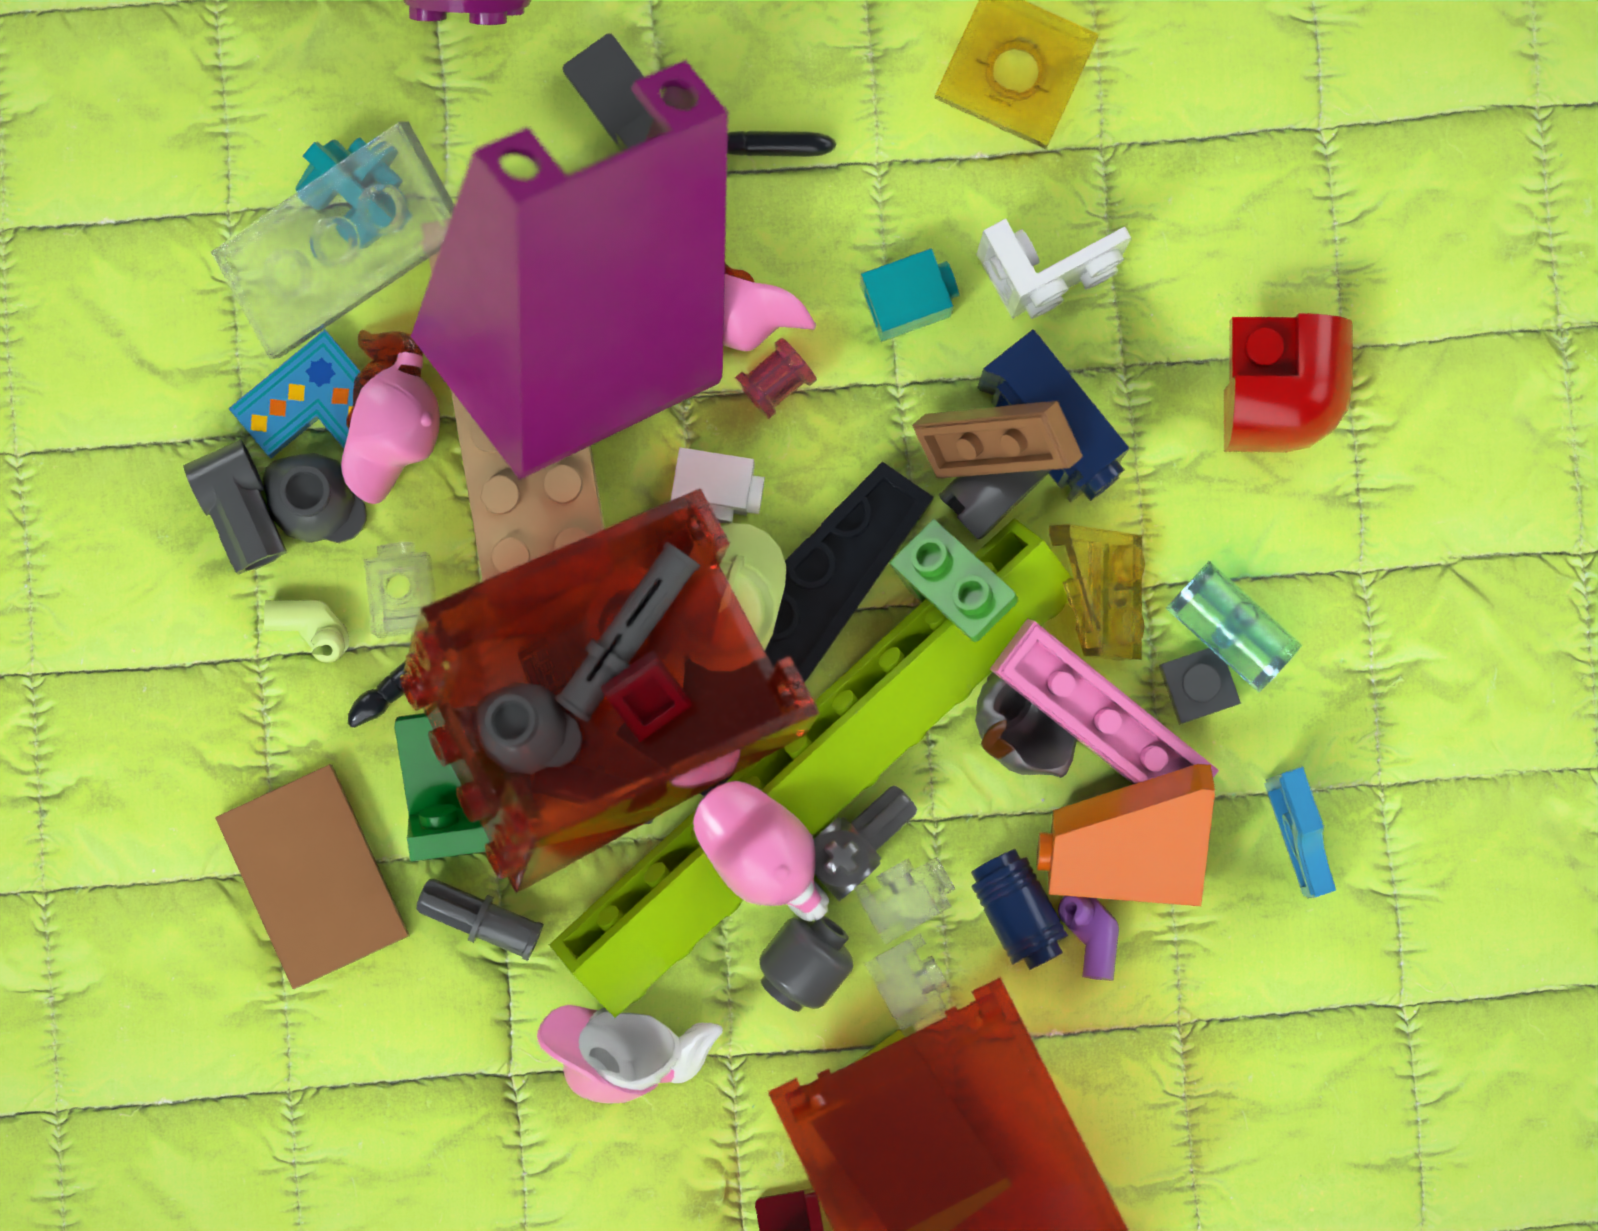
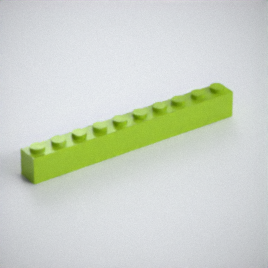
M1012 519L974 554L1018 596L1017 604L979 641L974 642L970 640L935 606L925 599L727 782H745L758 788L794 814L806 826L813 837L816 833L828 827L834 817L858 794L871 787L879 779L881 773L908 748L919 743L927 731L955 705L960 704L970 696L973 689L992 672L990 670L991 666L1027 618L1042 626L1045 622L1057 616L1063 610L1065 604L1081 588L1044 540L1017 519ZM695 811L549 944L572 975L614 1018L630 1004L641 999L658 978L677 961L685 958L693 950L696 943L721 920L732 915L743 901L722 880L697 840L693 824Z

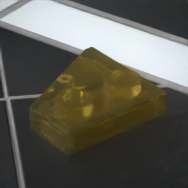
M1072 524L1049 526V537L1052 546L1065 545L1074 578L1065 580L1063 586L1069 606L1075 613L1076 631L1083 656L1119 661L1142 660V638L1145 629L1142 616V576L1145 570L1142 535Z

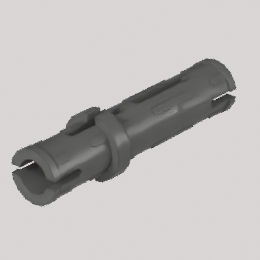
M666 542L663 551L635 590L629 595L627 601L600 639L596 641L592 638L587 644L585 650L589 654L562 692L558 693L555 697L557 702L585 722L590 721L591 715L605 697L600 686L630 666L629 662L656 624L662 619L666 610L694 571L698 570L701 566L669 542Z

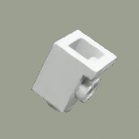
M679 447L669 507L672 517L684 518L685 506L696 508V518L719 523H732L733 514L747 516V513L759 514L765 477L753 475L755 468L754 459Z

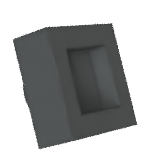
M1220 644L1159 665L1179 725L1241 704Z

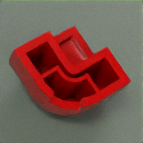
M1298 313L1296 317H1232L1230 319L1229 384L1224 389V452H1291L1306 449L1336 429L1349 409L1353 389L1352 320L1341 316Z

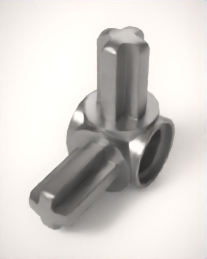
M891 786L851 823L844 817L841 819L838 817L814 839L816 850L815 876L839 902L881 864L879 862L881 857L876 851L916 815L917 808L913 801L902 789L897 786Z

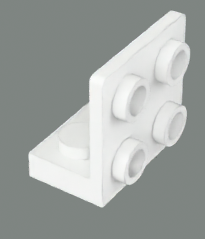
M1004 219L983 230L976 255L1012 319L1026 311L1030 318L1033 319L1060 305L1064 301L1061 295L1066 293L1075 284L1082 282L1085 289H1090L1118 272L1116 266L1124 260L1123 254L1131 240V236L1126 227H1123L1045 270L1036 273L1033 266L1039 263V258L1032 242L1022 229L1014 233L1008 221Z

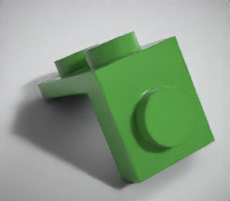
M935 519L926 525L889 562L908 591L921 603L927 599L974 642L979 641L1018 602L1016 593Z

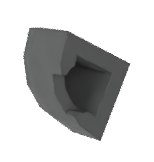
M1053 469L956 477L939 494V497L958 515L957 518L977 539H983Z

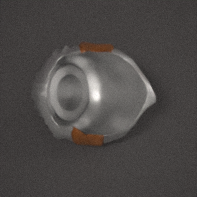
M992 672L987 677V682L982 686L976 705L977 714L975 722L982 739V748L1009 771L1021 775H1053L1060 778L1065 776L1073 761L1077 739Z

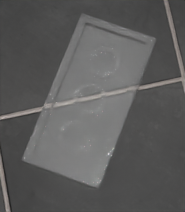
M397 122L218 246L211 253L269 359H277L283 357L439 252L455 204L410 123Z

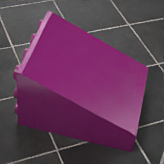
M686 60L634 81L631 91L654 118L645 142L568 176L529 127L473 150L411 337L519 480L709 389L721 381L723 373L728 111ZM666 88L661 98L660 91ZM508 155L523 156L535 165L537 175L530 179L514 178L505 172L500 160Z

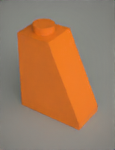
M1195 764L1053 810L1051 833L1039 832L1036 863L1037 870L1047 871L1049 894L1201 906L1215 796L1211 765Z

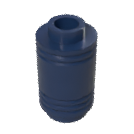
M1013 849L971 872L976 881L971 887L976 893L977 899L980 900V905L984 907L983 910L1004 950L1007 951V956L1010 957L1012 965L1024 960L1028 969L1032 970L1063 953L1058 942L1066 938L1068 934L1064 931V926L1060 923V919L1040 881L1037 880V875L1033 873V868L1030 866L1027 857L1020 859L1016 849Z

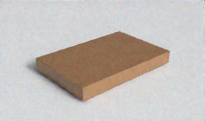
M329 764L215 817L292 989L302 987L410 936L333 765Z

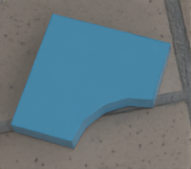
M1303 767L1266 779L1264 785L1303 896H1306V898H1316L1336 891L1324 849L1322 834L1324 826Z

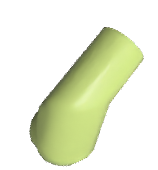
M319 600L265 601V631H298L313 649V656L325 663L337 661L349 646L347 628L326 603Z

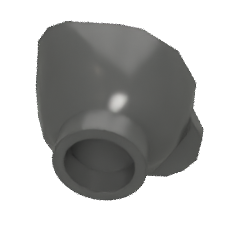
M307 453L274 460L265 468L263 484L267 505L272 519L287 536L308 543L321 540L342 543L354 539L362 531L367 520L365 503L346 485L342 475L341 464L338 460L316 453Z
M513 683L482 698L473 708L472 722L486 755L510 773L532 775L545 768L564 767L574 761L580 752L583 735L579 722L567 714L565 707L555 700L556 695L543 685Z

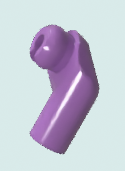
M1064 896L1058 906V915L1061 921L1086 945L1082 977L1113 981L1119 935L1117 920L1097 898Z

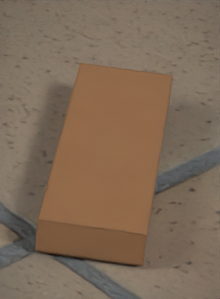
M1058 401L929 413L923 415L912 425L937 478L1070 468L1083 457Z

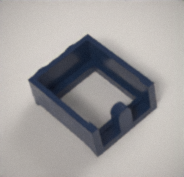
M1034 329L983 368L977 388L980 391L994 395L991 402L994 407L1058 401L1083 455L1070 468L1053 469L1049 473L1061 490L1067 485L1072 489L1067 496L1070 503L1082 493L1092 501L1119 479V475L1125 471L1120 462L1129 450L1128 445Z

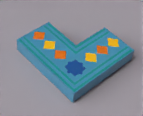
M324 329L228 409L270 458L279 453L318 419L344 449L357 398L361 389L369 381Z

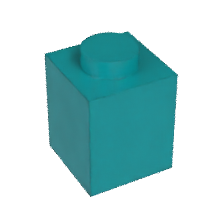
M932 248L861 273L860 286L881 342L951 317L953 310L951 299L960 296L949 263L945 261L937 264Z

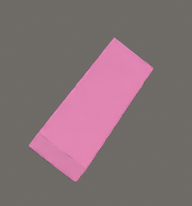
M1027 618L990 668L993 673L1132 784L1195 764H1210L1213 778L1219 771L1033 620Z

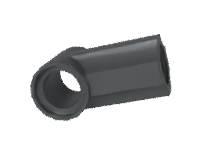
M238 440L183 465L191 489L205 515L211 516L230 563L237 574L258 569L287 553L262 497L261 491L264 490L262 480L242 440Z

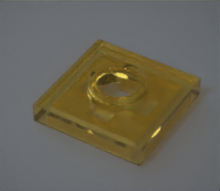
M979 0L940 82L934 99L1047 150L1094 49L1099 34L1025 0ZM1009 50L1025 51L1033 57L1037 64V80L1031 88L1024 92L1018 93V91L1007 89L994 79V62L1001 54Z

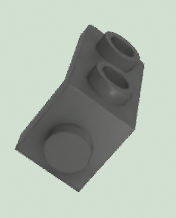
M606 34L563 65V72L621 152L645 142L654 118L631 91L634 81L644 76L612 34Z

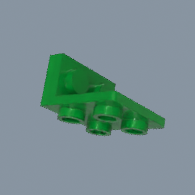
M475 706L399 716L395 719L394 728L409 814L407 843L410 862L537 845V812L531 774L507 772L486 755L472 722L473 708Z

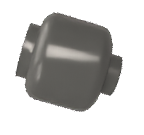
M825 916L811 922L800 917L790 918L784 923L759 957L760 969L764 974L761 979L762 986L773 998L793 1011L799 1012L803 1007L817 1009L824 1006L853 969L852 956L844 945L849 939L848 935L840 926Z

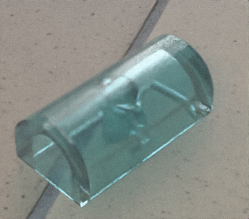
M1208 561L1166 607L1172 615L1257 692H1260L1302 647V644L1211 561Z

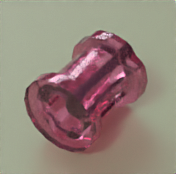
M782 337L774 343V352L749 373L741 372L734 378L746 396L768 420L776 414L775 407L803 383L811 386L817 381L816 376L806 362Z

